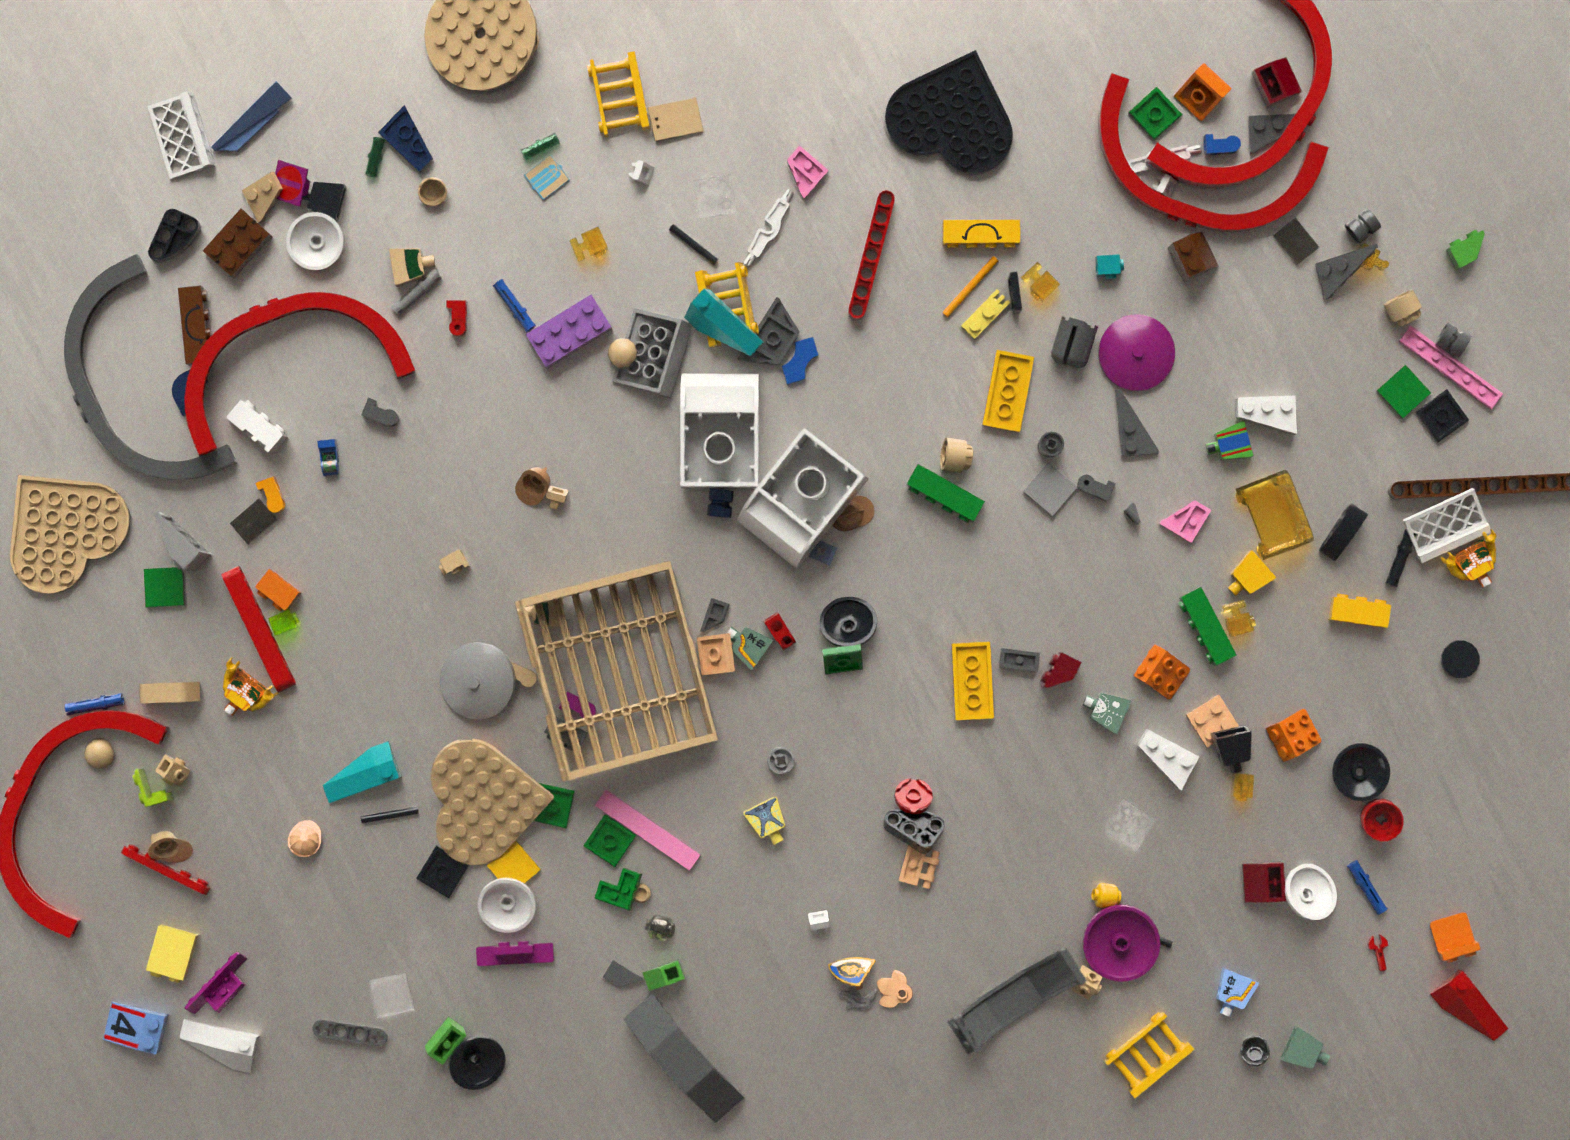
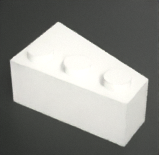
M1295 396L1241 397L1235 399L1236 419L1291 435L1297 434Z
M240 400L226 418L251 437L253 441L262 446L265 451L274 455L288 438L284 435L286 431L278 424L273 426L269 422L271 418L263 412L261 414L257 413L254 410L256 406L250 401L244 402Z
M1148 729L1145 730L1137 745L1175 787L1182 791L1199 756Z

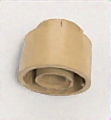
M1414 290L1404 292L1384 304L1392 322L1396 321L1398 326H1404L1421 316L1420 308L1422 306Z
M945 438L940 453V469L957 473L968 470L973 459L972 446L967 444L965 440Z

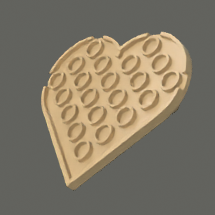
M18 475L10 547V562L13 572L18 579L29 589L40 593H58L72 587L82 577L88 559L106 557L115 552L125 541L130 528V514L122 496L111 487L100 483Z
M457 740L448 744L438 753L432 766V788L437 798L444 804L439 811L436 821L437 839L442 849L451 858L464 864L482 865L499 858L554 799L553 794L495 747L482 740Z

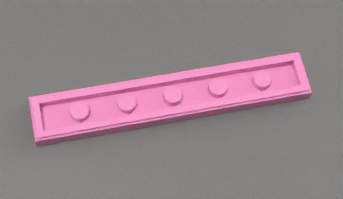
M1410 326L1398 341L1490 410L1493 409L1503 393L1414 327Z
M608 790L603 792L595 804L596 807L689 871L701 855Z

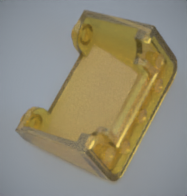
M1287 470L1236 488V499L1244 506L1247 505L1261 541L1258 542L1256 549L1258 555L1263 560L1298 548L1314 540L1310 524Z

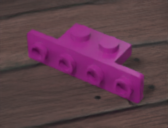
M517 941V945H510V942H498V946L477 947V966L553 962V943L529 944V941Z
M239 952L232 954L228 961L215 972L214 976L203 984L201 990L189 999L184 1008L196 1014L208 1002L216 1012L220 1013L245 986V983L236 975L235 971L247 960V957Z

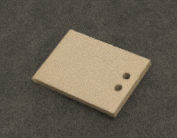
M696 97L648 107L655 141L704 132Z

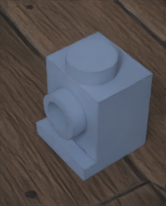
M819 541L809 554V557L830 566L837 547ZM819 548L825 549V553L823 555L818 554Z

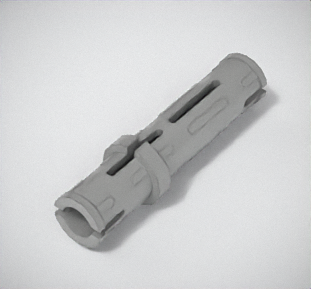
M433 269L422 280L419 279L418 283L392 305L391 308L400 316L425 292L428 293L430 288L442 277Z

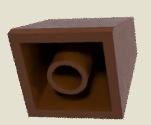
M1203 232L1190 234L1173 242L1167 248L1183 282L1219 266Z

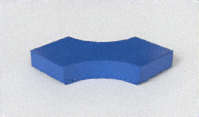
M813 337L795 342L793 358L782 366L787 385L805 380L807 364L811 359L818 356Z

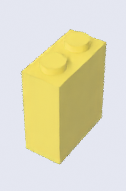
M162 924L159 925L146 971H150V975L155 977L168 976V980L180 983V980H185L198 934Z

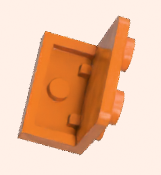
M1154 644L1133 676L1170 700L1189 674L1190 668L1171 653Z
M1301 709L1284 720L1265 728L1283 762L1296 758L1321 743V737L1305 709Z
M1461 912L1430 922V929L1441 960H1446L1447 963L1457 961L1459 956L1465 955V957L1476 955V951L1481 950L1479 942H1476L1466 913Z

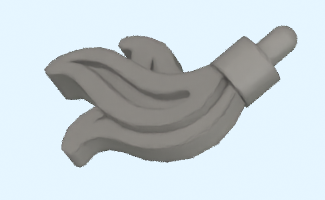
M849 988V991H840L838 996H843L849 1001L846 1004L847 1010L852 1007L859 1010H867L871 1007L877 990L875 989L867 996L862 997L857 990Z

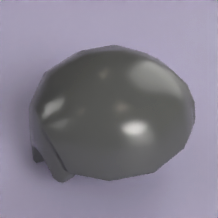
M1253 1035L1243 1041L1240 1053L1245 1063L1258 1067L1268 1060L1270 1048L1265 1039L1261 1036Z

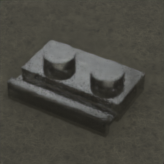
M1296 218L1273 235L1296 265L1319 248Z
M257 499L230 524L249 545L278 519L260 499Z

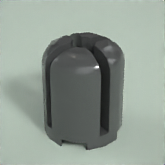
M1062 316L1051 351L1053 360L1072 368L1085 367L1098 326L1095 325L1093 329L1085 321L1071 317L1067 321Z

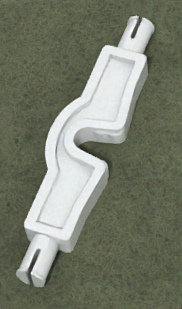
M1185 145L1170 149V151L1185 160L1189 159L1190 155L1202 152L1199 149L1201 148L1200 145L1189 148ZM1151 151L1146 156L1128 161L1135 173L1156 169L1145 162Z
M787 189L782 199L778 198L773 208L766 215L764 221L772 226V230L766 231L761 228L757 230L753 242L748 248L749 255L744 262L748 267H751L756 257L759 258L767 244L777 237L781 228V220L790 206L788 202L794 194L792 191L790 192Z

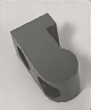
M368 397L361 414L363 417L389 427L397 425L399 422L397 412L392 409L384 410L377 407V401Z
M1087 474L1081 476L1077 483L1078 488L1082 492L1108 502L1116 484L1108 480L1105 485L1095 481L1092 476Z

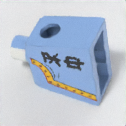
M1222 968L1216 999L1224 1002L1220 1013L1231 1017L1234 1007L1244 1009L1258 987L1259 982Z

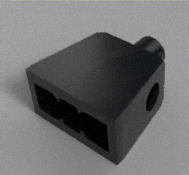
M313 182L312 190L309 189L308 194L303 196L302 200L308 201L307 208L310 211L326 214L338 222L347 187L345 184Z
M1246 725L1211 733L1218 758L1224 766H1230L1231 773L1241 772V763L1251 759L1252 734Z

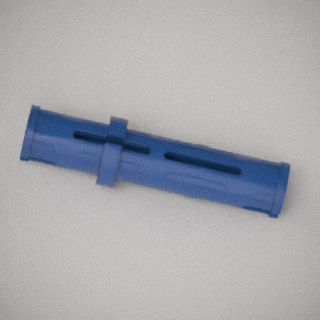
M503 279L497 281L493 287L514 314V319L520 322L526 332L532 330L536 324L533 323L526 313L527 309L521 306Z
M122 693L109 696L100 695L99 698L66 703L65 712L69 716L99 709L108 710L109 707L124 705V696Z
M1358 860L1348 864L1347 867L1356 879L1355 883L1361 887L1376 914L1380 915L1388 910L1370 882L1369 875L1365 874Z

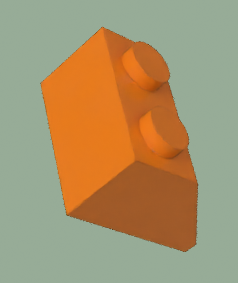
M1203 63L1175 93L1174 97L1202 122L1232 88Z

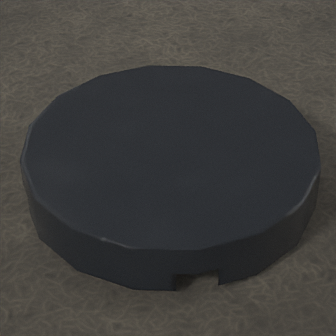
M1456 640L1449 643L1441 654L1442 667L1448 675L1455 678L1471 676L1477 670L1480 663V655L1477 648L1465 640Z

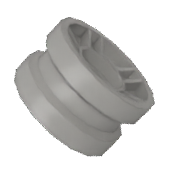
M778 747L769 753L767 763L773 772L785 774L793 768L794 756L790 750ZM783 757L784 763L778 764L777 759Z

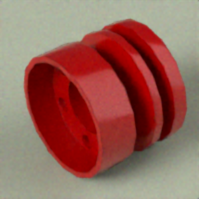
M1380 798L1369 801L1362 808L1360 823L1363 830L1373 839L1390 841L1401 833L1404 817L1401 810L1395 804ZM1382 814V816L1386 819L1385 821H1381V824H1379V821L1376 820V818L1380 817Z

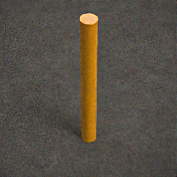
M993 256L942 312L947 318L997 264L999 260Z

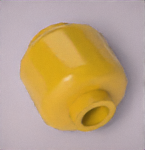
M1100 883L1096 889L1092 890L1091 899L1094 900L1096 907L1105 909L1120 904L1121 891L1118 890L1116 885Z

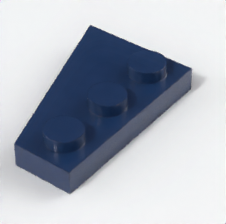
M404 105L378 133L415 169L421 172L433 158Z

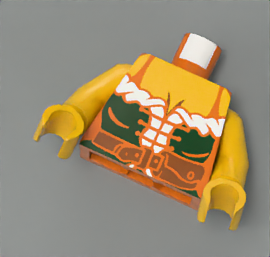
M1490 529L1491 534L1489 536L1485 532L1482 533L1485 541L1484 539L1478 540L1454 555L1447 552L1449 555L1447 560L1441 557V561L1446 564L1451 575L1468 582L1477 578L1482 588L1492 583L1487 572L1494 569L1496 562V534L1492 529Z
M231 657L226 663L227 669L223 679L224 696L230 700L224 710L233 716L239 708L245 712L248 710L253 712L266 707L278 695V692L272 694L271 688L273 686L265 687L242 668H238L240 661L236 665L233 664V658Z

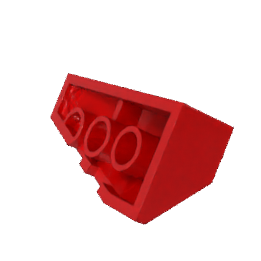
M1460 969L1430 993L1443 1010L1493 1041L1509 1029L1473 982Z

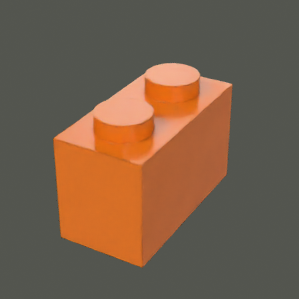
M268 569L255 586L258 589L257 594L265 600L267 598L273 601L272 605L279 611L283 609L288 611L301 594L299 590L272 569Z

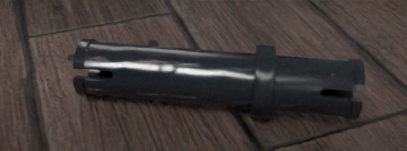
M1407 529L1404 531L1400 545H1397V554L1385 582L1394 587L1398 586L1407 557L1412 552V542Z

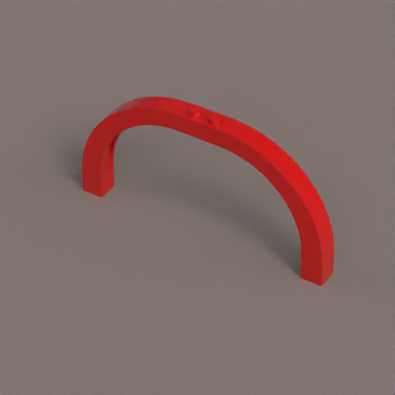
M1278 0L1297 17L1304 27L1312 48L1314 69L1311 86L1303 104L1284 133L1270 149L1244 164L1230 167H1208L1187 161L1157 142L1145 162L1180 182L1200 187L1221 188L1242 184L1261 176L1277 165L1296 141L1301 142L1306 134L1303 130L1307 125L1311 127L1316 119L1314 114L1328 88L1332 68V49L1328 30L1322 15L1312 0Z
M1113 73L1109 76L1099 112V137L1104 158L1115 179L1131 197L1147 208L1167 216V219L1170 221L1178 222L1180 220L1185 222V225L1190 228H1196L1197 226L1220 232H1240L1260 228L1274 222L1292 210L1311 190L1320 174L1329 147L1311 141L1307 145L1299 171L1289 188L1277 200L1256 211L1243 214H1220L1164 196L1146 185L1135 174L1125 158L1119 139L1118 119L1129 79Z
M325 292L302 293L280 300L274 298L267 301V305L262 307L256 305L249 308V312L224 324L205 342L190 369L185 389V414L198 455L201 457L218 450L210 432L204 410V390L207 377L219 354L227 345L242 334L299 312L321 310L339 313L365 326L379 340L391 362L397 380L415 373V368L402 339L390 323L378 312L358 300L339 294Z
M97 711L73 717L59 724L44 735L32 748L20 770L17 769L14 773L13 780L15 781L12 787H9L5 793L6 801L0 813L1 876L8 891L21 909L39 924L67 938L74 936L81 919L50 905L29 885L20 868L16 852V829L19 816L43 764L60 745L70 738L90 730L109 728L127 731L161 745L169 727L143 715L125 711Z

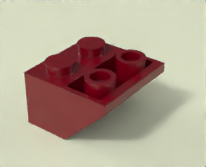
M1287 57L1267 63L1254 69L1251 73L1267 108L1302 92Z
M1063 652L1053 654L1049 662L1051 665L1049 671H1045L1040 679L1043 682L1041 687L1049 688L1073 680L1082 662Z
M1283 862L1242 864L1245 902L1286 901Z

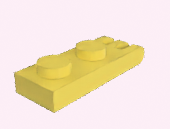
M997 289L961 325L974 340L1011 303L1007 300L1002 305L1000 302L1005 296L1002 294L996 299L995 297L999 294Z

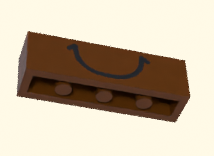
M201 285L178 288L185 363L188 366L193 364L200 349L212 336L211 328H208L207 320H210L209 309H206L205 301H208L207 290H204V287Z

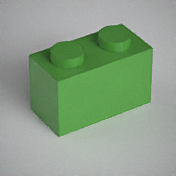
M448 1017L425 1045L427 1054L443 1065L454 1049L467 1036L464 1027Z

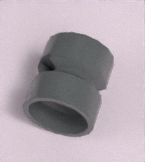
M1366 208L1358 214V219L1353 218L1345 224V228L1350 236L1358 244H1361L1369 237L1368 233H1375L1381 228V224L1376 216Z
M1447 323L1435 344L1443 349L1449 348L1450 353L1460 357L1472 336L1464 331L1458 332L1457 327ZM1451 336H1454L1455 338L1451 343L1449 340Z
M1052 431L1045 433L1038 441V451L1047 458L1057 456L1064 448L1062 436Z

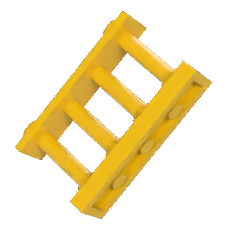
M635 51L627 52L628 58H625V61L595 66L592 59L590 60V65L587 66L589 77H593L598 100L601 121L598 122L600 133H604L605 138L609 137L608 130L635 124L638 126L642 125V130L650 129ZM624 68L631 70L632 77H628L627 80L598 84V73ZM626 87L634 88L635 95L632 98L602 104L600 92ZM633 105L638 107L639 114H636V117L610 122L605 120L604 111Z
M736 262V270L714 275H710L704 270L696 271L695 276L699 293L704 288L711 290L710 285L713 282L738 278L739 289L716 293L715 295L721 300L741 296L743 307L732 309V311L737 316L745 315L746 325L757 335L759 328L757 322L754 321L746 279L748 277L747 267L743 263ZM707 336L709 347L721 346L720 341Z
M1157 1012L1150 1018L1151 1022L1116 1051L1112 1049L1105 1055V1063L1109 1065L1113 1062L1131 1084V1088L1128 1091L1134 1098L1139 1096L1194 1050L1189 1042L1181 1043L1163 1020L1168 1016L1164 1012L1161 1014ZM1155 1026H1158L1174 1045L1175 1052L1171 1056L1166 1055L1148 1033ZM1141 1038L1145 1040L1159 1057L1161 1064L1156 1068L1151 1067L1133 1045ZM1126 1050L1130 1052L1145 1071L1144 1074L1146 1076L1143 1079H1136L1120 1060L1119 1056Z

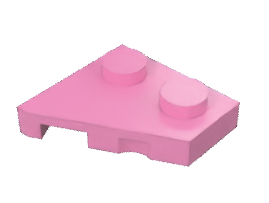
M801 146L787 159L799 191L805 199L829 170Z
M1193 501L1165 520H1162L1160 525L1192 543L1211 510L1199 502Z

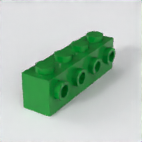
M917 464L906 484L909 486L908 490L916 495L919 493L925 495V500L934 505L936 502L943 505L941 509L950 514L952 512L959 514L958 518L966 523H969V521L974 522L985 502Z
M1202 587L1179 597L1181 601L1178 603L1179 607L1190 618L1187 622L1192 630H1196L1198 634L1196 639L1199 645L1205 647L1207 651L1205 656L1209 664L1213 663L1214 666H1217L1236 656L1237 654Z

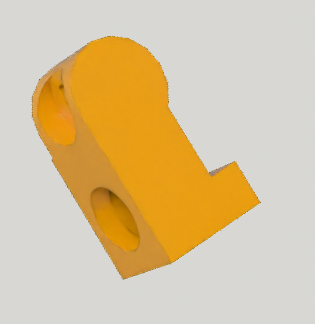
M272 476L256 482L257 489L259 491L264 490L268 510L273 513H281L285 509V501L276 477Z

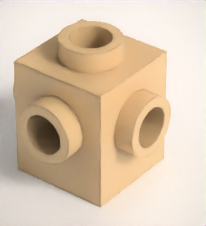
M166 754L155 769L163 777L162 780L171 786L173 783L181 786L191 770L185 766L186 762L179 757L173 759Z
M1082 965L1080 970L1087 982L1082 985L1078 984L1070 989L1089 1000L1093 994L1097 995L1102 987L1100 985L1102 976Z

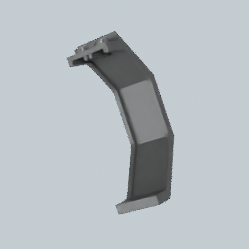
M1063 947L1025 967L984 993L947 1023L969 1055L973 1051L977 1052L982 1049L981 1045L1001 1029L1040 1004L1078 984H1084L1087 980L1067 948Z
M651 994L623 1020L647 1052L684 1094L717 1123L745 1095L740 1090H737L707 1060L667 1013L659 998Z

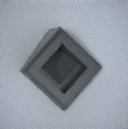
M1132 503L1124 510V513L1135 525H1138L1141 521L1136 505Z

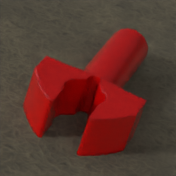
M1379 934L1380 944L1378 948L1374 944V936H1371L1367 943L1368 949L1376 952L1379 971H1385L1387 968L1383 950L1388 946V941Z

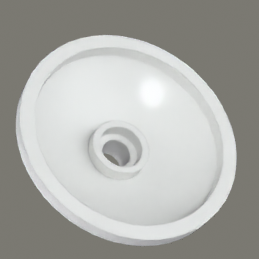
M311 212L301 215L291 224L287 232L286 244L291 258L298 265L310 270H321L331 266L338 260L343 251L344 236L339 224L332 217L323 213ZM317 237L321 240L319 245H316L314 242Z
M1302 864L1295 867L1288 874L1285 881V895L1290 907L1297 915L1306 920L1318 921L1332 913L1337 901V892L1334 882L1327 872L1313 864Z
M500 878L490 882L483 888L478 899V912L484 923L490 928L504 933L516 932L526 927L533 919L536 909L535 898L531 890L524 883L512 878ZM509 898L511 899V901L506 902L505 899Z

